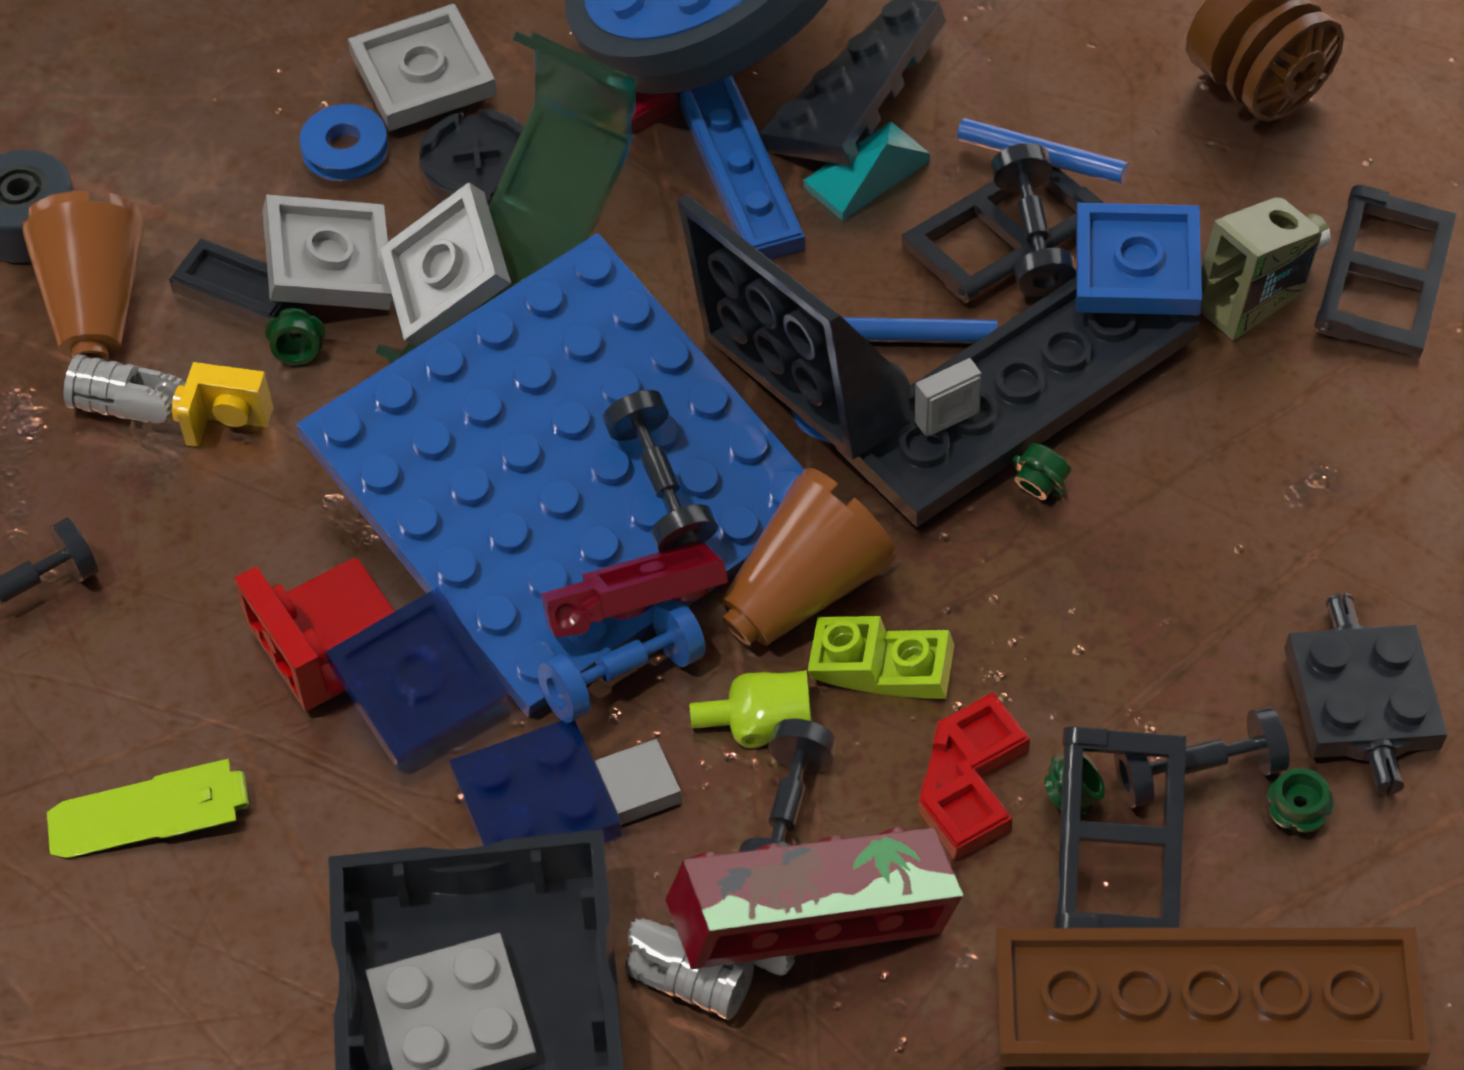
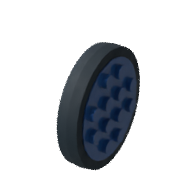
M565 0V12L570 29L581 51L609 82L633 92L664 94L686 91L712 84L757 63L780 48L802 30L825 6L828 0Z

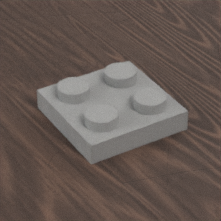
M455 4L348 38L350 54L389 131L497 95L495 78Z
M469 182L379 248L403 338L415 347L420 346L461 320L511 284L485 193Z
M266 195L262 213L270 301L390 309L393 297L379 249L388 242L383 204Z
M500 933L366 970L392 1070H520L538 1064L535 1047Z

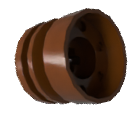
M1206 0L1196 13L1187 33L1186 52L1194 65L1215 83L1226 86L1231 97L1237 102L1245 104L1246 109L1253 116L1270 122L1282 119L1296 111L1319 91L1337 64L1342 53L1345 35L1341 24L1330 15L1323 13L1321 8L1310 0Z

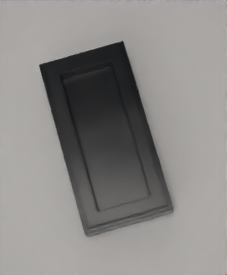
M200 238L169 278L173 293L264 329L271 318H278L282 310L290 309L295 305L294 302L270 301L267 263Z

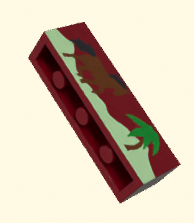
M893 828L883 831L878 835L845 839L842 836H830L810 844L786 847L780 844H768L754 851L724 855L716 852L701 853L682 861L665 901L692 970L942 934L963 894L934 828L906 831L903 828Z

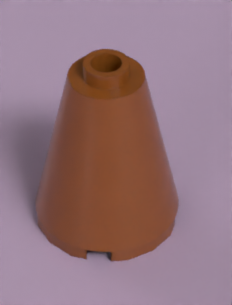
M83 190L50 195L34 202L28 208L29 218L27 220L23 218L22 234L59 351L69 359H73L75 355L81 354L90 358L96 357L108 361L110 357L116 355L121 349L144 231L143 214L136 203L121 195L109 193V203L90 201L89 191Z
M806 468L795 479L721 599V603L727 611L721 618L723 623L746 645H750L754 640L763 645H769L889 568L897 558V556L891 554L896 549L892 539L867 508L855 497L847 503L840 497L832 495L830 492L838 483L816 469Z

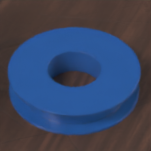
M340 104L322 109L307 120L300 133V147L306 166L318 176L330 180L346 181L363 177L371 173L383 162L388 151V139L384 122L374 111L360 105ZM342 135H351L359 139L354 146L348 149H335L329 146L333 139Z

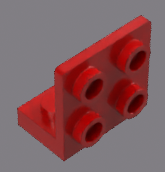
M352 558L288 592L280 583L271 587L257 566L234 577L245 622L305 712L417 653L415 639L357 558Z

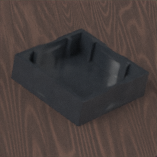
M603 829L510 838L468 849L419 847L328 857L331 944L339 971V993L333 1014L335 1070H392L366 970L500 933L537 1056V1065L520 1070H625L609 877Z

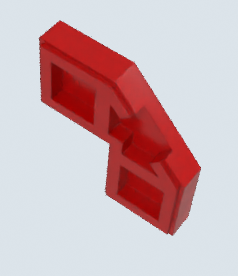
M994 692L938 721L929 766L919 798V814L930 828L935 829L939 840L955 861L1012 830L1013 818L982 777L1029 752L1030 738Z

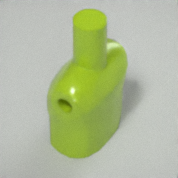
M807 670L787 673H745L738 676L732 681L727 700L690 703L692 729L730 725L734 739L744 747L757 748L769 744L773 728L778 722L785 719L811 721Z

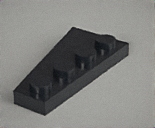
M892 0L882 8L881 14L861 33L853 36L848 41L847 47L828 66L817 71L812 77V81L792 101L781 106L776 116L759 132L766 151L851 165L859 153L855 142L860 135H871L881 120L877 111L884 99L896 98L904 86L901 76L905 68L918 65L947 20L940 2Z

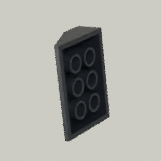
M688 194L677 200L705 338L852 460L912 423L908 398L911 386L907 376L896 363L889 362L841 315Z

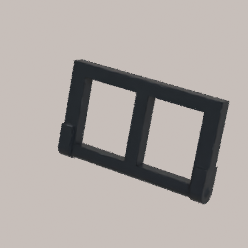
M1052 166V175L1043 184L1075 212H1077V203H1104L1085 186L1081 187L1057 167ZM994 181L901 235L902 246L945 283V287L964 303H968L978 297L980 292L1012 274L1016 263L1025 255L1034 252L1033 244L1028 243L1025 239L1024 230L994 205L1014 192L999 189ZM1077 213L1048 230L1049 238L1045 241L1046 248H1055L1076 235ZM976 215L1015 250L971 276L932 241Z
M1365 185L1353 186L1350 190L1348 207L1322 304L1316 316L1315 329L1328 336L1347 341L1354 339L1421 358L1457 213L1389 195L1387 191ZM1366 213L1436 232L1427 269L1424 270L1354 251L1353 248L1362 214ZM1347 271L1421 291L1412 329H1403L1337 310Z
M1080 726L1063 728L1064 762L1057 912L1054 918V928H1179L1186 736L1113 731ZM1083 751L1166 758L1163 827L1080 821ZM1079 841L1163 847L1160 917L1076 911Z

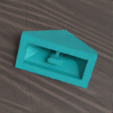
M889 122L856 144L859 153L851 165L830 162L804 179V188L843 221L929 163L930 153L894 123Z

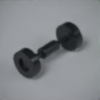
M1016 144L1003 149L994 156L991 161V171L994 183L999 189L1007 192H1021L1022 199L1018 202L1019 213L1025 239L1028 243L1033 244L1034 252L1022 257L1014 267L1018 289L1028 296L1043 297L1076 277V266L1073 255L1069 251L1060 248H1046L1045 241L1049 238L1048 226L1041 198L1034 196L1033 189L1044 184L1052 175L1053 169L1049 152L1039 144Z
M643 390L624 396L611 404L603 414L604 424L610 437L614 440L627 441L639 438L644 450L640 455V459L656 497L664 498L670 513L658 520L651 529V535L658 551L662 552L699 540L705 543L715 535L718 530V524L711 508L707 505L681 506L676 494L680 489V485L664 448L656 446L650 434L667 420L669 411L660 392Z
M66 517L49 527L51 537L58 552L34 565L28 560L0 576V604L41 583L39 576L64 562L79 582L99 572L89 546L69 518Z
M1266 706L1248 712V739L1224 744L1220 738L1187 746L1185 775L1227 765L1228 757L1251 751L1259 769L1264 775L1288 770L1290 761L1288 742L1276 710L1272 706ZM1114 754L1118 781L1127 804L1131 808L1152 804L1155 799L1153 775L1166 773V759L1149 763L1147 756Z
M785 719L774 726L768 747L769 752L775 760L789 767L790 770L788 777L782 778L779 781L768 820L769 825L773 827L771 838L758 837L745 840L740 845L738 853L754 851L768 844H780L783 847L791 846L785 843L784 839L786 832L794 830L805 791V785L801 782L803 771H825L832 766L838 741L835 735L826 727L804 719Z

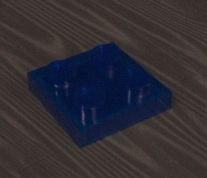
M438 587L326 651L329 666L395 767L507 700L508 691Z
M575 720L570 723L560 721L449 760L453 779L481 846L510 838L603 829L604 842L622 836L620 820Z

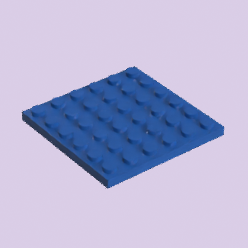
M599 233L591 236L297 423V436L527 717L548 704L538 679V666L540 663L561 654L570 659L580 673L596 666V658L634 640H641L654 631V610L673 600L670 599L649 605L645 613L634 618H603L601 622H593L588 631L583 634L554 637L547 627L541 593L583 582L582 574L659 552L651 535V529L658 520L669 514L670 511L665 499L656 497L640 459V455L644 450L639 438L617 441L610 437L603 421V414L611 404L624 396L638 391L655 390L661 393L669 411V416L659 428L650 434L655 445L663 447L680 485V489L676 494L681 506L704 504L711 508L718 524V530L705 544L724 561L727 579L739 572L791 485L805 470ZM718 586L709 588V592ZM699 599L681 602H683L687 607H689Z

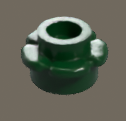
M297 308L282 310L279 317L271 318L265 328V336L270 341L272 354L276 359L288 365H303L312 361L321 350L323 345L321 339L326 334L324 324L318 317L311 316L304 310ZM291 331L300 332L301 334H294Z
M1031 443L1021 457L1018 455L1014 456L1012 464L1018 471L1015 482L1028 494L1035 498L1046 500L1050 493L1054 496H1063L1066 493L1065 482L1071 475L1072 468L1056 452L1041 444Z
M1083 753L1080 814H1088L1092 811L1093 804L1104 798L1105 786L1098 768ZM1057 754L1052 757L1049 774L1044 779L1045 788L1050 799L1060 810L1062 805L1063 754Z
M1294 768L1284 772L1270 785L1267 793V799L1271 802L1269 814L1283 828L1291 827L1300 832L1315 831L1324 825L1325 816L1331 815L1334 809V798L1326 780L1319 773L1307 768ZM1300 800L1305 802L1306 805L1304 807H1297L1294 801Z

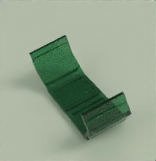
M516 31L513 37L514 41L535 50V103L489 205L511 284L478 308L590 237L597 227L629 155V147L634 138V135L631 134V118L635 114L636 79L535 32H531V35L527 36ZM410 343L404 349L379 344L375 353L387 358V361L391 364L416 347Z

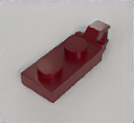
M699 540L582 574L583 582L541 593V600L549 631L554 637L586 633L593 622H601L603 618L629 619L645 613L649 605L666 600L691 601L699 599L709 592V588L728 583L724 561L710 547Z

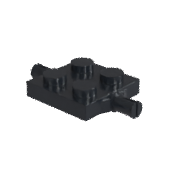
M1337 593L1326 600V607L1329 611L1333 629L1289 633L1284 646L1312 758L1348 756L1367 760L1371 767L1376 792L1380 795H1385L1388 789L1389 795H1392L1404 788V781L1401 778L1396 757L1409 751L1442 749L1448 734L1417 626L1404 625L1371 628L1359 625L1353 596L1349 593H1344L1341 600L1340 593Z

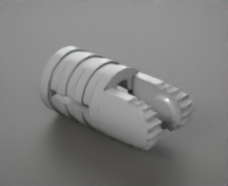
M77 354L71 360L66 373L64 403L70 409H83L85 412H99L101 415H114L117 418L126 420L150 421L153 424L166 423L172 415V402L176 388L179 385L185 386L186 383L182 381V378L170 375L169 373L164 374L161 371L141 368L137 365H124L117 361H106L101 358H90L86 355Z
M644 918L641 920L635 919V922H631L627 940L629 941L628 946L632 947V952H628L625 960L626 974L673 997H680L687 1003L697 1004L701 1009L708 1012L718 1013V1016L724 1019L731 1020L736 1015L752 981L754 963L752 961L691 970L677 930Z

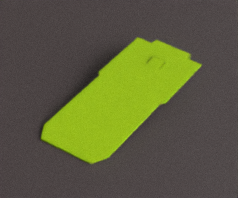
M228 758L157 775L152 780L62 801L47 812L50 855L71 858L154 837L162 839L236 821L235 811L249 807L245 773L243 771H230Z

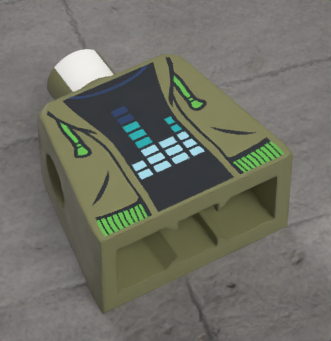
M1278 197L1215 220L1201 267L1202 304L1200 313L1234 341L1298 297L1306 287L1316 252L1327 246L1330 242L1331 234L1325 220L1314 213L1305 216L1285 199Z

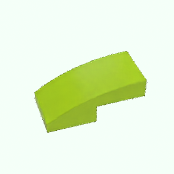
M880 616L818 617L808 673L812 679L852 690L898 697L946 699L955 644L949 630L886 631Z

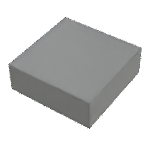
M970 358L915 383V423L926 437L979 413L981 371Z
M657 739L595 760L596 774L619 825L682 803L681 790Z

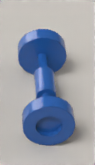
M672 600L657 607L653 612V626L657 637L643 644L639 640L627 643L596 658V666L582 673L578 671L570 659L561 654L540 663L538 666V679L548 705L560 720L570 723L589 713L590 697L586 685L600 678L609 682L648 663V655L660 649H663L669 659L680 667H685L703 658L705 654L704 636L694 614L681 601Z

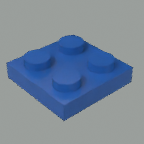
M1077 203L1076 312L1200 315L1202 304L1200 205Z

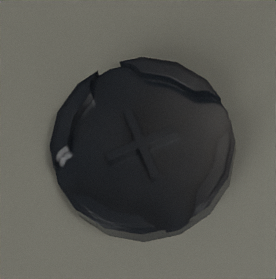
M478 110L479 116L471 115L464 117L463 112L447 116L430 128L420 144V174L427 190L443 202L469 182L485 193L489 208L507 203L523 192L534 176L536 156L528 129L514 117L494 110Z

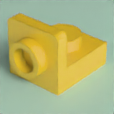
M193 362L185 386L179 385L176 388L172 402V417L175 422L180 423L185 444L199 447L208 420L219 421L225 425L235 427L251 425L267 428L274 407L265 372Z

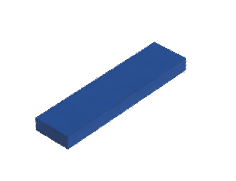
M733 76L699 88L676 92L678 104L733 230L769 259L805 250V235Z

